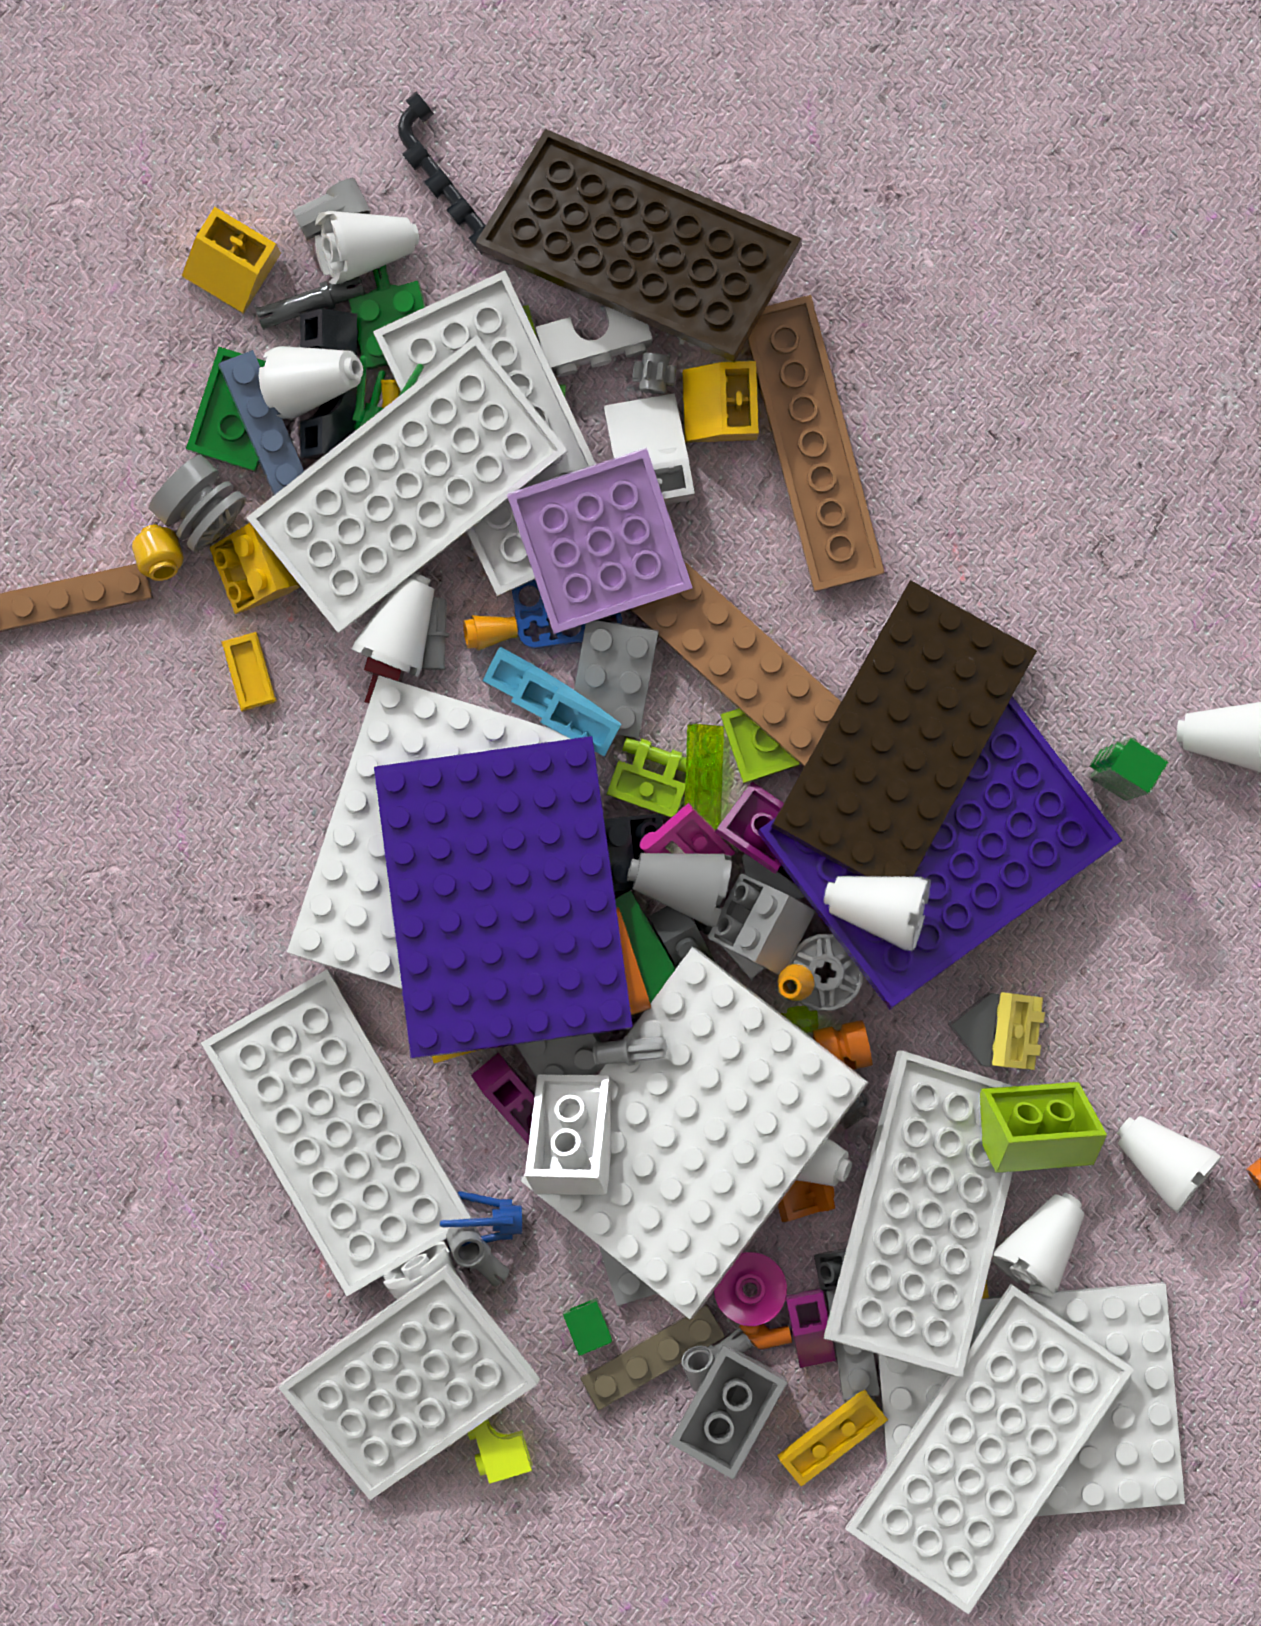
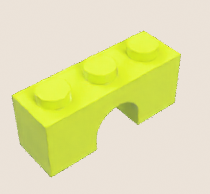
M488 1418L467 1433L470 1441L474 1439L477 1441L480 1453L475 1454L477 1468L480 1476L487 1474L489 1484L532 1471L533 1464L522 1430L510 1434L500 1433L491 1426Z

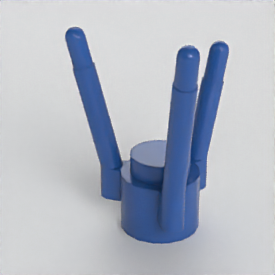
M459 1191L458 1194L461 1199L499 1207V1209H492V1218L440 1221L442 1228L492 1226L493 1231H500L481 1236L482 1240L486 1243L498 1240H513V1235L522 1234V1205H512V1199H496ZM466 1242L461 1246L468 1245L470 1242Z

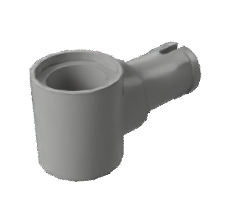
M450 1227L446 1234L447 1242L458 1265L470 1267L471 1269L476 1268L489 1280L492 1286L501 1284L500 1280L496 1277L497 1275L503 1281L508 1277L509 1268L503 1265L491 1253V1247L482 1240L477 1227ZM466 1242H470L468 1245L461 1246Z
M740 1328L736 1329L730 1336L715 1346H694L683 1354L681 1359L682 1366L695 1392L698 1391L723 1345L740 1353H745L753 1347L749 1338Z

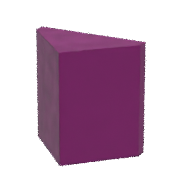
M751 782L718 826L715 833L776 874L782 865L757 832L776 818L784 803L754 782Z

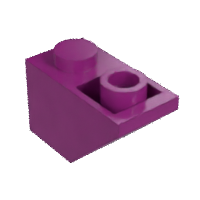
M817 1288L786 1295V1305L799 1367L803 1368L836 1361L833 1341L824 1339L828 1315L822 1290Z

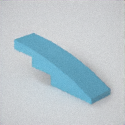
M503 647L497 650L482 680L512 696L511 702L541 717L540 723L566 737L574 739L592 736L594 751L604 757L621 726L620 722L593 702Z

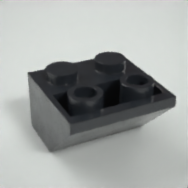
M661 814L604 819L614 892L634 890L632 889L633 881L627 880L631 860H638L640 854L645 853L640 848L642 838L650 832H656L663 826Z

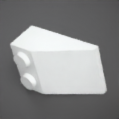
M538 1075L525 1177L534 1194L607 1195L611 1146L610 1075Z

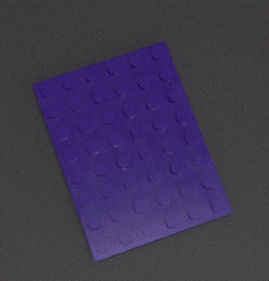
M1013 696L913 876L930 879L928 903L925 904L923 911L925 917L918 942L913 951L904 950L829 912L830 905L824 904L828 883H835L838 876H859L772 828L771 825L775 818L757 832L889 1010L1123 841Z
M588 736L374 766L411 1059L632 1029L633 1025L593 737Z

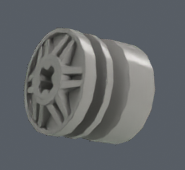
M201 454L193 457L175 471L157 491L149 505V510L167 527L183 519L176 535L181 540L189 538L186 545L194 553L201 551L211 542L221 537L236 520L237 515L247 500L240 491L232 493L234 486L229 481L223 482L213 489L212 487L219 476V472Z
M817 934L801 940L787 965H803L813 974L815 984L812 993L806 999L798 1002L817 1011H833L846 1006L858 995L863 983L862 972L834 935ZM824 962H828L829 969L834 971V977H829L825 983H821V977L815 974L816 967H823ZM789 980L788 988L790 990H797L796 982Z

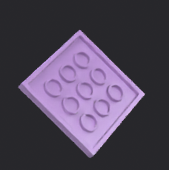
M647 448L507 494L554 634L693 588Z

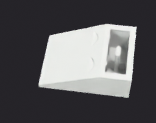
M675 393L605 405L604 411L613 459L647 448L665 505L694 500V486Z

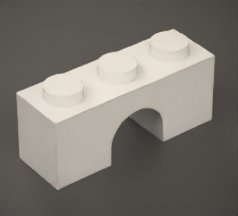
M605 307L609 327L606 333L599 339L585 340L578 336L573 328L571 317L537 326L536 333L539 344L553 373H556L557 377H564L576 373L578 366L591 363L592 367H599L611 363V357L625 353L626 357L629 358L646 353V347L652 346V336L648 324Z

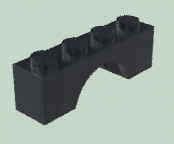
M320 308L300 314V347L351 351L357 356L358 328L356 313ZM357 386L320 405L313 416L300 421V458L319 460L356 431L354 430L356 421L352 419L356 408Z

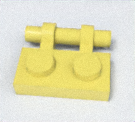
M1000 993L992 1065L1035 1070L1036 1055L1040 1056L1041 1045H1038L1040 1023H1044L1045 1012H1042L1043 997Z

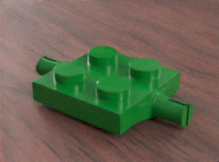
M387 265L372 270L376 289L363 296L360 295L349 299L352 313L357 314L358 341L362 356L364 355L367 358L366 370L383 366L389 367L373 331L426 307L419 281L403 285H390Z

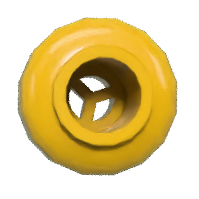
M156 524L146 526L132 542V551L138 570L142 575L152 580L162 581L172 578L183 564L184 557L178 536L170 528L161 527Z

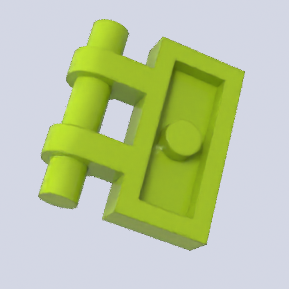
M626 737L622 751L635 755L633 764L618 760L606 795L672 818L678 811L687 785L674 780L676 770L691 774L695 761L683 757L682 752L674 749L668 752L651 746V741L645 739L637 741ZM648 759L665 765L666 768L663 776L643 769L645 760Z

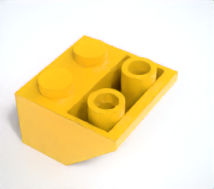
M214 206L195 237L182 277L244 314L281 252L275 242Z
M756 361L718 362L682 370L685 443L757 440L759 429Z
M251 523L246 524L209 547L235 614L288 595L301 587Z

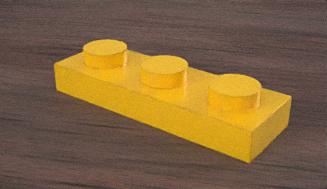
M864 1389L777 1456L802 1487L887 1422L888 1419Z

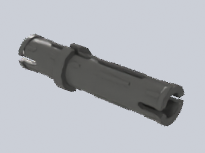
M360 276L341 284H328L327 281L320 283L318 288L262 307H256L257 315L260 318L273 314L259 320L263 330L300 317L301 313L326 307L334 309L336 308L335 304L365 295L362 285L348 289L362 283Z

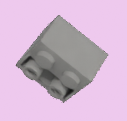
M741 873L722 908L716 926L711 929L707 938L780 975L793 956L815 910L793 897Z

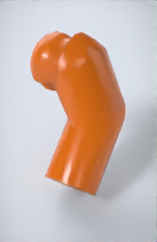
M765 1324L739 1326L752 1345L758 1349L763 1350L792 1343L788 1325L772 1329L768 1328Z

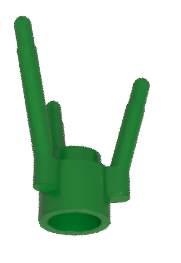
M364 355L360 357L363 374L357 386L356 408L352 419L356 421L354 430L359 429L384 409L378 406L382 392L381 380L385 379V372L382 370L378 373L370 404L365 403L364 407L367 358ZM422 364L416 366L400 395L417 382L424 369Z

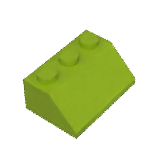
M1079 1082L983 1088L980 1091L982 1146L996 1173L1094 1165L1107 1137V1133Z

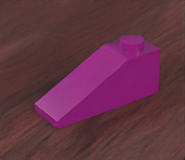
M498 1052L476 1070L471 1077L484 1096L529 1145L535 1094Z

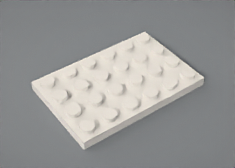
M447 1264L285 1379L278 1388L367 1498L371 1500L538 1384L540 1377Z

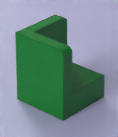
M597 1297L563 1311V1317L579 1356L612 1342V1337Z

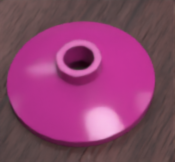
M755 1252L741 1253L714 1289L715 1300L721 1312L731 1321L744 1326H758L772 1320L782 1309L787 1295V1283L781 1268L771 1258ZM751 1283L756 1286L757 1293L755 1296L747 1297L743 1293V1287L746 1284Z

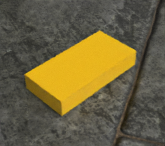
M253 632L221 641L240 710L244 712L277 702L258 633Z

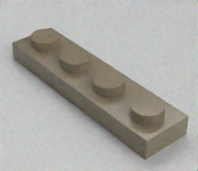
M705 1304L699 1309L694 1318L689 1319L684 1316L581 1376L580 1379L597 1409L601 1410L680 1364L683 1354L688 1349L699 1345L709 1347L723 1339L725 1335L708 1305Z

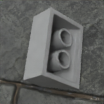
M723 1345L671 1437L669 1444L734 1480L787 1385L786 1377L754 1358Z

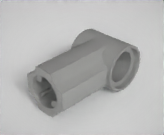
M354 178L336 183L326 191L325 195L293 210L307 240L321 234V225H315L319 213L338 211L370 214L371 212Z

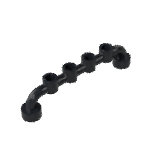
M416 91L405 100L409 107L403 112L398 123V135L403 145L407 148L402 155L415 171L422 167L429 176L424 183L437 199L442 195L445 196L451 204L446 209L459 227L464 223L468 225L473 232L469 239L477 248L476 241L486 225L412 132V125L417 118L424 123L434 115L433 111ZM495 258V259H496L498 262H500V263H504V264H507V265H511V264H509V263H507V262H504V261H502V260H500V259H498V258Z

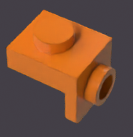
M796 1180L777 1205L781 1221L789 1222L817 1212L835 1209V1191L833 1186Z

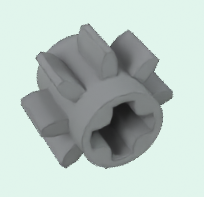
M644 353L642 362L634 361L632 381L640 382L639 391L650 394H665L666 385L674 386L677 366L669 365V356L658 353Z

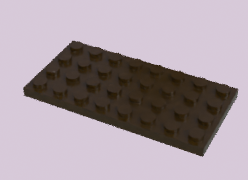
M545 129L477 239L476 246L479 251L735 362L802 246V238Z
M910 580L771 827L859 877H913L1037 650Z

